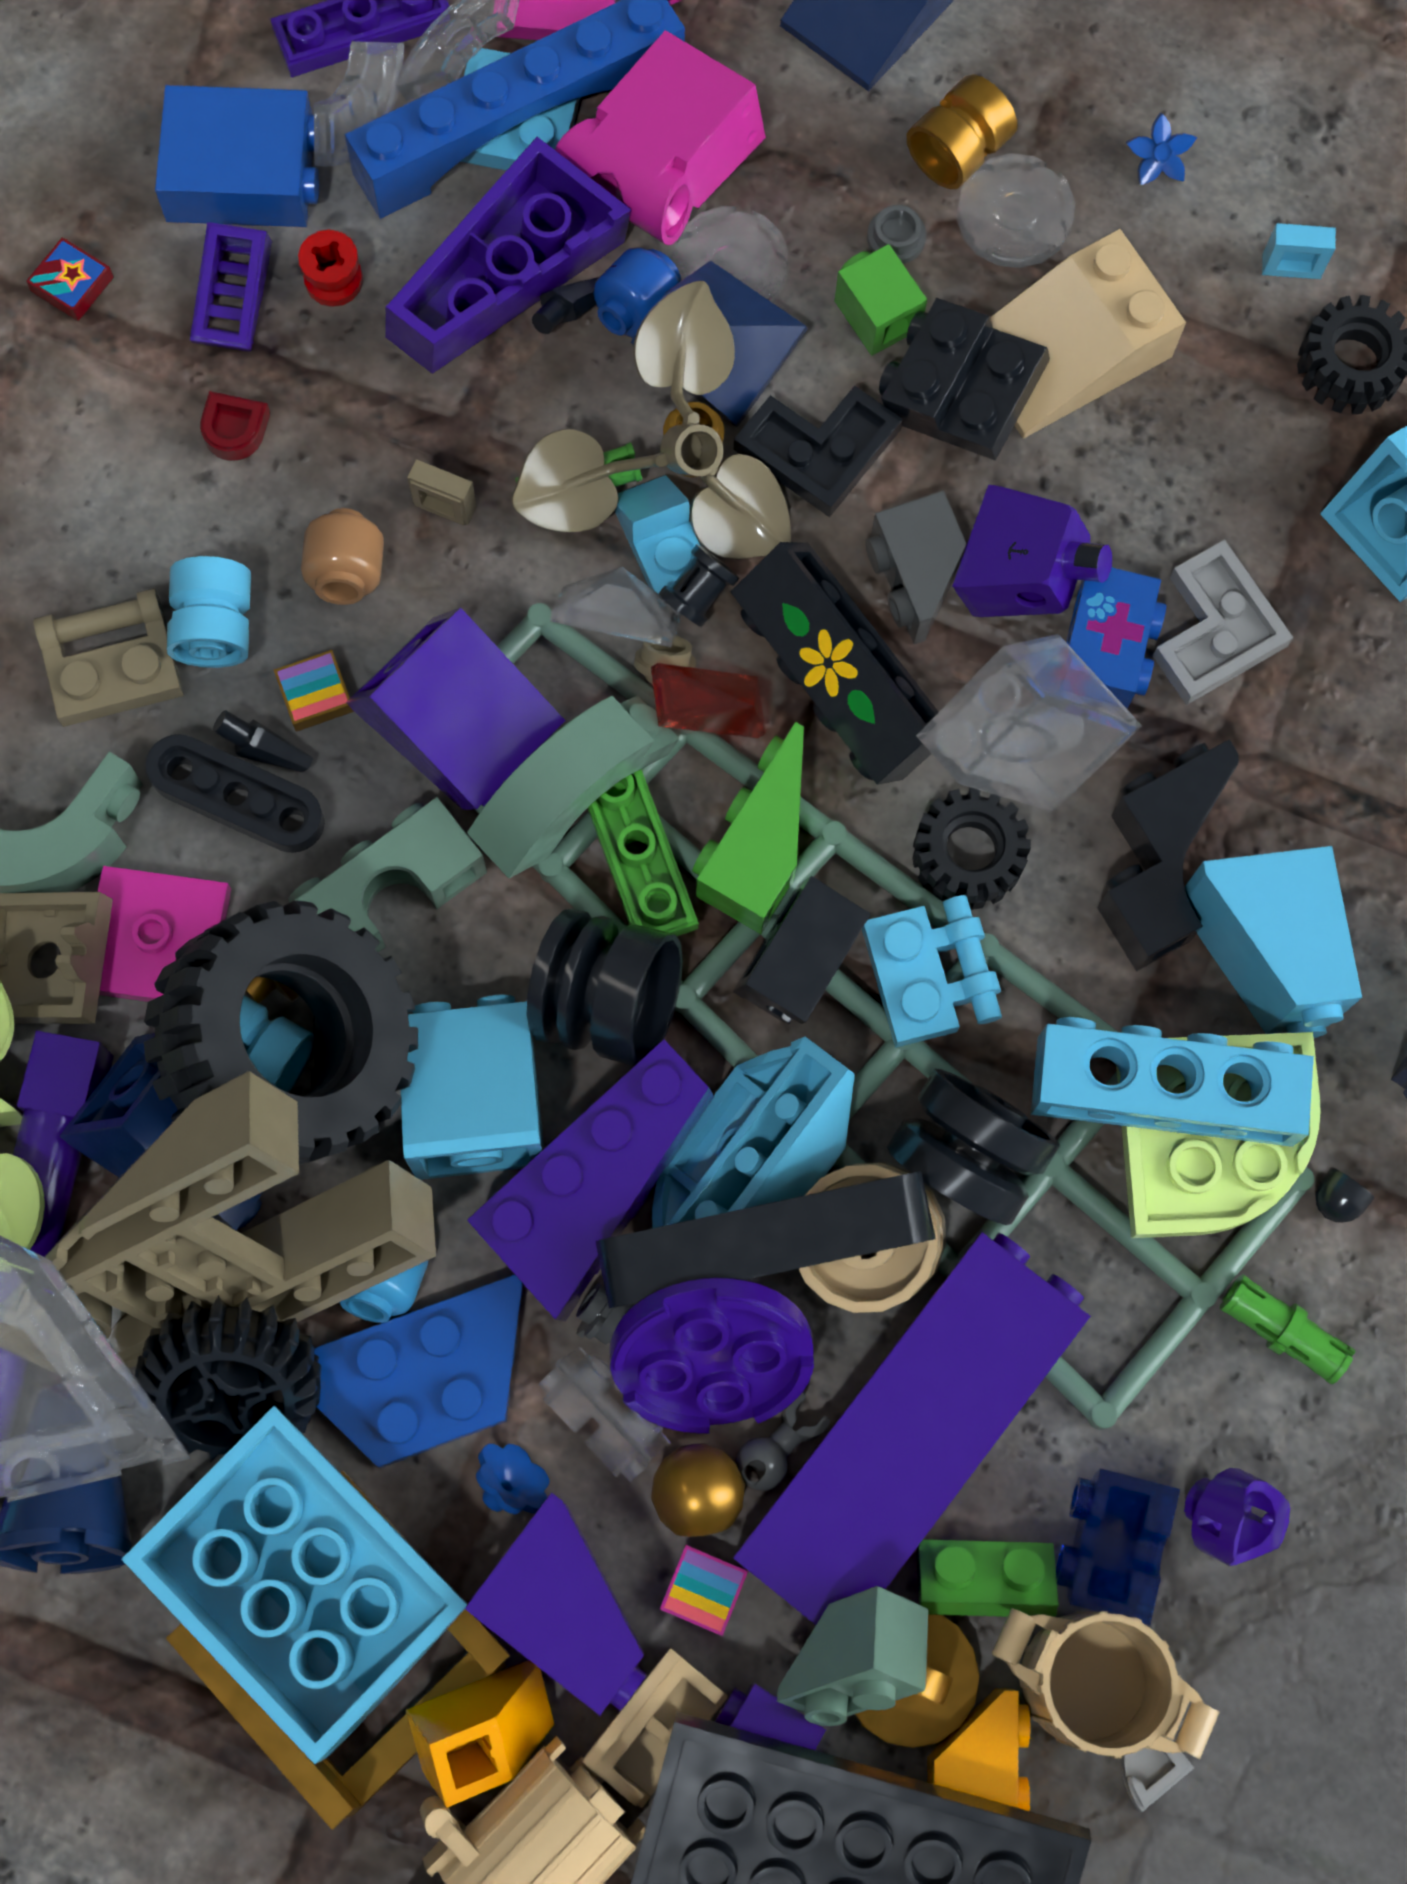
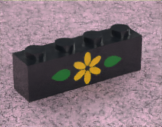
M780 542L730 591L743 608L740 613L746 625L759 636L766 638L778 654L776 661L781 671L794 683L801 684L814 702L813 711L816 717L826 728L839 734L851 750L849 757L852 764L865 778L874 781L877 785L903 780L955 733L808 542Z

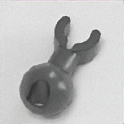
M803 1392L790 1406L783 1410L782 1423L768 1438L758 1437L750 1439L738 1451L736 1465L745 1485L765 1491L773 1489L782 1483L788 1469L787 1456L801 1441L815 1440L829 1426L830 1418L823 1416L815 1426H803L797 1431L793 1430L792 1427L797 1420L796 1408L806 1399V1395ZM751 1468L756 1471L759 1477L758 1481H749L745 1476V1469Z

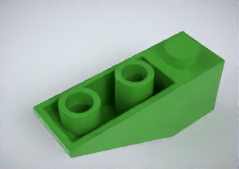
M795 722L785 740L777 735L771 740L757 767L764 772L753 791L746 787L739 791L725 817V820L730 822L731 826L720 843L713 839L707 842L692 869V872L698 875L696 885L697 898L761 935L794 883L804 735V726Z

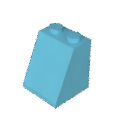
M1407 426L1388 436L1320 513L1399 602L1407 598Z
M1332 846L1202 862L1185 886L1190 905L1203 925L1197 935L1265 1034L1313 1032L1314 1038L1327 1034L1326 1027L1344 1019L1343 1014L1362 998Z
M492 995L478 999L477 1007L451 1010L450 1003L428 1002L416 1005L413 1014H408L409 1027L418 1028V1049L408 1053L407 1061L414 1063L415 1071L410 1087L401 1089L404 1159L414 1176L418 1179L424 1180L522 1169L544 1150L533 1035L529 1031L526 1016L527 1001L515 1002V997L511 995Z

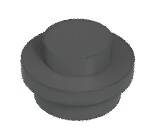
M888 206L876 214L869 224L867 242L872 253L889 244L900 261L905 264L917 258L924 248L926 241L925 225L918 214L907 206Z

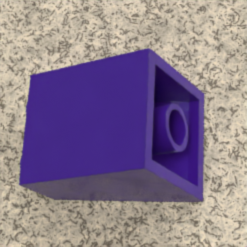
M461 607L433 617L346 702L356 714L462 810L478 809L481 805L484 807L508 777L566 721Z
M551 1493L465 1607V1610L598 1715L602 1714L609 1703L621 1711L646 1677L647 1673L637 1666L644 1656V1651L571 1510L565 1502Z

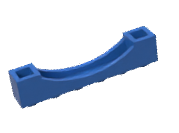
M620 0L344 134L352 174L381 219L430 195L431 187L456 164L513 126L568 101L602 91L613 90L665 30L685 42V27L667 0Z

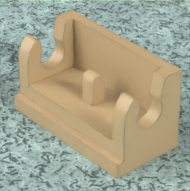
M670 1647L624 1708L616 1715L587 1752L582 1762L633 1805L643 1808L656 1790L676 1712L710 1720L729 1696Z

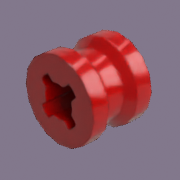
M331 229L317 231L308 236L300 246L298 260L304 278V285L310 297L319 304L329 307L343 306L354 300L361 291L363 276L357 248L351 238L340 231ZM336 260L333 266L326 268L320 266L322 263Z

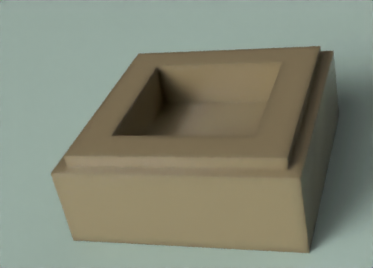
M416 459L407 477L414 506L463 526L464 524L469 525L477 508L472 481Z

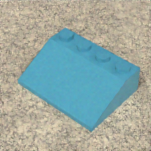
M275 1406L121 1559L314 1764L327 1759L351 1735L468 1605Z

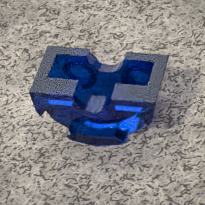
M1102 1468L1095 1472L1092 1480L1081 1477L1077 1479L1069 1512L1070 1517L1079 1519L1073 1546L1062 1545L1056 1564L1057 1585L1068 1588L1067 1597L1071 1605L1093 1611H1107V1614L1136 1617L1142 1620L1143 1624L1151 1626L1161 1580V1558L1166 1541L1171 1535L1180 1489Z

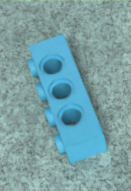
M1077 1017L1059 1018L1056 1020V1025L1046 1024L1037 1038L1031 1115L1293 1147L1309 1135L1314 1056L1293 1054L1294 1047L1292 1045L1264 1041L1254 1043L1253 1049L1227 1046L1228 1039L1226 1037L1207 1033L1190 1034L1187 1036V1041L1161 1038L1162 1031L1160 1029L1142 1025L1124 1026L1121 1033L1096 1030V1023L1094 1021ZM1103 1057L1114 1062L1120 1071V1083L1105 1085L1097 1081L1091 1073L1090 1060ZM1168 1065L1178 1069L1186 1082L1185 1092L1177 1094L1165 1090L1158 1082L1156 1075L1157 1067ZM1224 1074H1237L1248 1082L1251 1089L1250 1101H1237L1228 1095L1223 1085Z

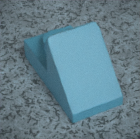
M666 475L618 493V504L615 509L617 518L657 605L666 602L659 594L664 586L671 587L693 559L691 550L696 544L700 545L689 522L690 503L687 497Z

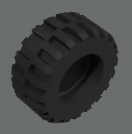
M293 900L282 906L278 902L272 901L258 904L244 912L236 913L206 929L200 935L188 940L175 952L176 961L163 967L154 983L156 990L163 995L147 1003L144 1022L147 1026L155 1027V1037L143 1043L146 1062H157L161 1078L152 1081L159 1100L170 1097L178 1109L171 1116L173 1121L195 1099L248 1071L277 1088L261 1075L246 1052L240 1030L241 1004L247 987L255 977L275 980L295 991L313 1012L318 1022L323 1042V1059L320 1073L310 1092L306 1096H298L279 1089L298 1102L299 1165L344 1152L348 1147L363 1143L378 1132L379 1122L392 1118L401 1105V1096L395 1091L410 1087L415 1071L414 1063L407 1061L409 1052L418 1049V1028L409 1027L408 1013L414 1011L415 1006L411 992L402 993L396 980V976L402 974L392 956L383 959L375 948L380 942L365 927L355 932L348 928L351 919L332 908L317 915L318 907L312 902Z

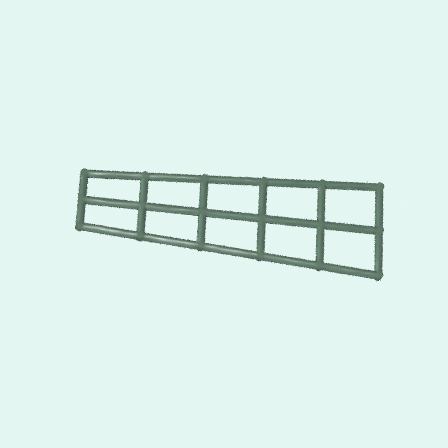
M543 603L532 605L522 621L497 645L514 664L542 635L625 698L630 699L639 695L648 706L655 709L663 722L680 740L668 756L642 768L647 784L686 743L751 791H753L764 773L757 768L758 765L699 722L692 712L684 711L554 615L551 609ZM800 796L799 827L815 839L797 857L794 883L763 931L762 936L766 938L795 888L810 876L814 877L835 853L910 909L925 906L929 922L934 927L940 928L948 925L943 901L849 833L841 822L833 821ZM481 805L475 810L480 814L484 807ZM587 812L560 840L549 858L532 867L574 909L588 912L592 918L599 916L612 918L618 926L620 934L627 925L569 869L597 838L590 815ZM659 815L675 861L697 880L698 875L693 873L692 869L701 850ZM740 922L728 932L684 981L681 980L675 1012L681 1014L734 1068L736 1065L753 1059L758 1055L701 999L761 935ZM984 932L985 938L980 943L987 966L1058 1019L1063 1017L1089 1019L1096 1023V1030L1119 1032L1002 946L994 935ZM959 960L945 974L947 984L965 979ZM840 969L837 970L826 991L885 1041L854 1077L849 1121L904 1059L928 1079L934 1069H943L970 1082L924 1041L895 1048L884 1007ZM1117 1071L1105 1085L1118 1084ZM1074 1120L1057 1139L1060 1147L1043 1174H1029L1023 1178L1022 1183L1029 1197L1014 1222L1010 1225H1003L988 1219L959 1254L946 1243L938 1271L946 1279L982 1232L992 1240L998 1232L1008 1237L1053 1185L1181 1295L1183 1299L1101 1396L1062 1357L1058 1359L1045 1378L1088 1419L1089 1424L1093 1428L1098 1430L1107 1429L1115 1424L1123 1411L1208 1309L1215 1304L1218 1297L1307 1190L1313 1186L1314 1174L1308 1167L1299 1175L1290 1190L1277 1204L1244 1224L1199 1278L1154 1238H1131L1130 1218L1069 1166L1105 1125L1103 1123ZM846 1143L845 1150L833 1166L839 1170L845 1166L866 1162Z

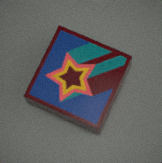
M62 237L26 282L32 293L79 321L114 276L108 265Z

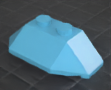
M806 1036L791 1042V1046L769 1051L736 1065L715 1093L714 1098L669 1166L664 1169L658 1178L652 1207V1228L805 1196L815 1183L828 1173L846 1148L855 1073Z

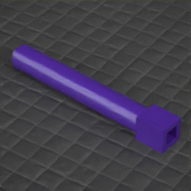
M36 1030L17 1107L23 1111V1116L13 1155L27 1161L37 1172L44 1191V1217L37 1239L25 1258L15 1264L14 1267L0 1266V1303L62 1237L82 1153L70 1146L59 1135L111 1069L114 1055L100 1042ZM1 1340L0 1482L32 1357L31 1354Z

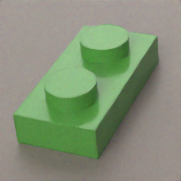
M922 1540L918 1545L916 1552L919 1605L928 1609V1615L1008 1617L1011 1608H1014L1029 1616L1042 1614L1056 1617L1059 1603L1053 1543Z

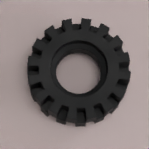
M1349 295L1341 297L1336 307L1330 302L1323 307L1319 316L1316 315L1300 345L1298 355L1301 357L1297 363L1298 374L1306 373L1302 381L1306 392L1315 386L1319 389L1314 400L1320 405L1329 397L1335 400L1331 411L1342 413L1346 404H1351V415L1362 414L1367 405H1369L1371 411L1381 408L1385 400L1389 402L1396 394L1407 376V328L1400 330L1406 319L1400 311L1392 317L1385 314L1390 303L1381 299L1375 309L1369 307L1371 296L1360 295L1355 306H1353ZM1341 340H1355L1365 344L1377 357V366L1369 371H1360L1348 367L1335 354V344Z
M970 787L967 795H961L958 788L949 791L944 801L940 797L931 804L929 812L927 814L924 813L913 843V847H915L912 857L913 866L920 869L918 879L922 886L925 887L927 884H930L934 888L932 894L940 900L943 896L952 898L966 895L968 902L972 905V910L983 908L985 902L989 900L994 905L1003 899L1007 891L1011 892L1028 862L1027 856L1031 850V839H1026V834L1029 830L1025 819L1018 821L1016 818L1019 809L1012 801L1006 807L1000 804L999 801L1002 794L993 790L989 798L980 796L981 787ZM966 827L977 828L985 832L994 844L995 856L993 861L986 867L978 870L964 869L955 864L947 850V840L952 833Z

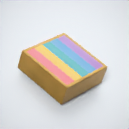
M333 650L273 670L296 732L354 712L346 703L350 697Z

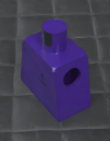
M988 485L952 587L974 617L1061 614L1068 609L1078 580L1105 582L1108 579L1112 567V551L1109 545L1090 543V533L1076 509L1070 505L998 485Z

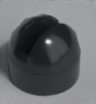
M1331 1167L1319 1182L1315 1196L1317 1208L1322 1215L1331 1221L1339 1223L1350 1222L1359 1218L1375 1199L1363 1186L1334 1167Z

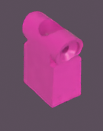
M665 30L597 107L596 118L586 119L574 125L562 136L554 150L631 209L630 223L663 244L672 245L683 233L690 218L692 207L699 208L766 138L756 84Z

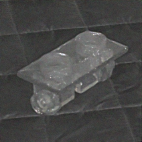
M579 1347L559 1359L555 1363L556 1368L539 1383L541 1389L546 1393L543 1400L574 1433L578 1432L593 1417L600 1427L585 1444L616 1478L622 1473L631 1483L650 1464L649 1462L665 1450L671 1442L662 1433L663 1427L645 1420L639 1413L630 1410L623 1403V1394L613 1380L610 1366L600 1357L591 1353L587 1354Z

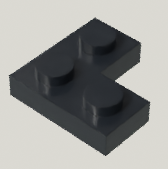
M855 385L819 429L770 395L734 438L733 450L739 454L752 456L761 461L770 469L777 481L830 517L900 432L903 419Z

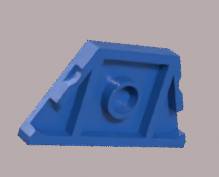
M512 1275L389 1320L388 1322L315 1347L314 1354L319 1356V1363L322 1367L320 1401L316 1407L380 1469L507 1422L511 1391L510 1382L515 1359L516 1335L524 1284L516 1275Z

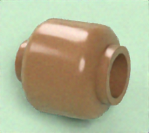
M347 508L332 510L329 514H323L312 520L304 533L301 563L303 580L315 591L319 598L326 602L348 605L361 601L364 596L372 593L381 581L384 550L382 532L373 522L364 518L361 513Z

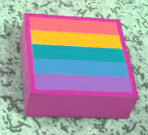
M685 1545L660 1610L723 1636L748 1571Z

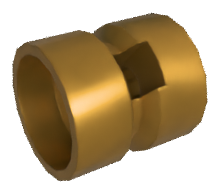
M975 74L966 75L940 101V106L932 107L909 129L906 134L907 146L912 158L928 178L944 188L950 190L958 189L982 166L984 158L988 154L996 153L1017 131V118L1010 102L996 85L984 77Z

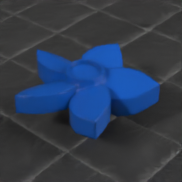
M1159 113L1152 124V139L1146 136H1136L1125 142L1135 155L1144 158L1138 167V181L1140 185L1155 180L1161 172L1169 178L1184 181L1185 167L1182 160L1176 155H1180L1190 149L1197 139L1196 136L1187 133H1178L1171 136L1169 121L1163 113Z

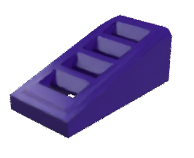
M207 222L190 336L192 343L251 352L272 246V240L267 231ZM224 252L248 255L250 256L249 265L222 261ZM219 273L247 277L246 287L218 283ZM214 296L244 299L243 308L213 305ZM210 317L240 321L239 332L208 328Z

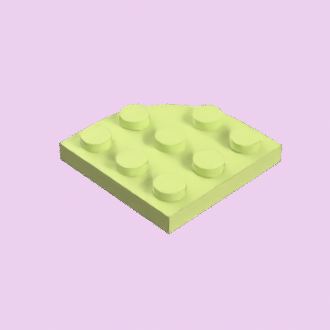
M1313 1032L1223 1036L1228 1039L1227 1046L1253 1049V1044L1257 1042H1281L1292 1045L1294 1047L1293 1054L1314 1056L1309 1135L1293 1147L1122 1126L1131 1238L1197 1236L1230 1230L1260 1216L1277 1204L1290 1190L1299 1175L1307 1167L1319 1132L1321 1113ZM1187 1037L1169 1038L1187 1041ZM1168 1065L1157 1067L1156 1075L1158 1082L1165 1090L1177 1094L1185 1092L1186 1082L1178 1069ZM1116 1066V1069H1117V1081H1118V1084H1119V1083H1120V1071H1119L1118 1067ZM1233 1073L1224 1074L1223 1085L1228 1095L1237 1101H1250L1251 1089L1248 1082L1240 1075Z

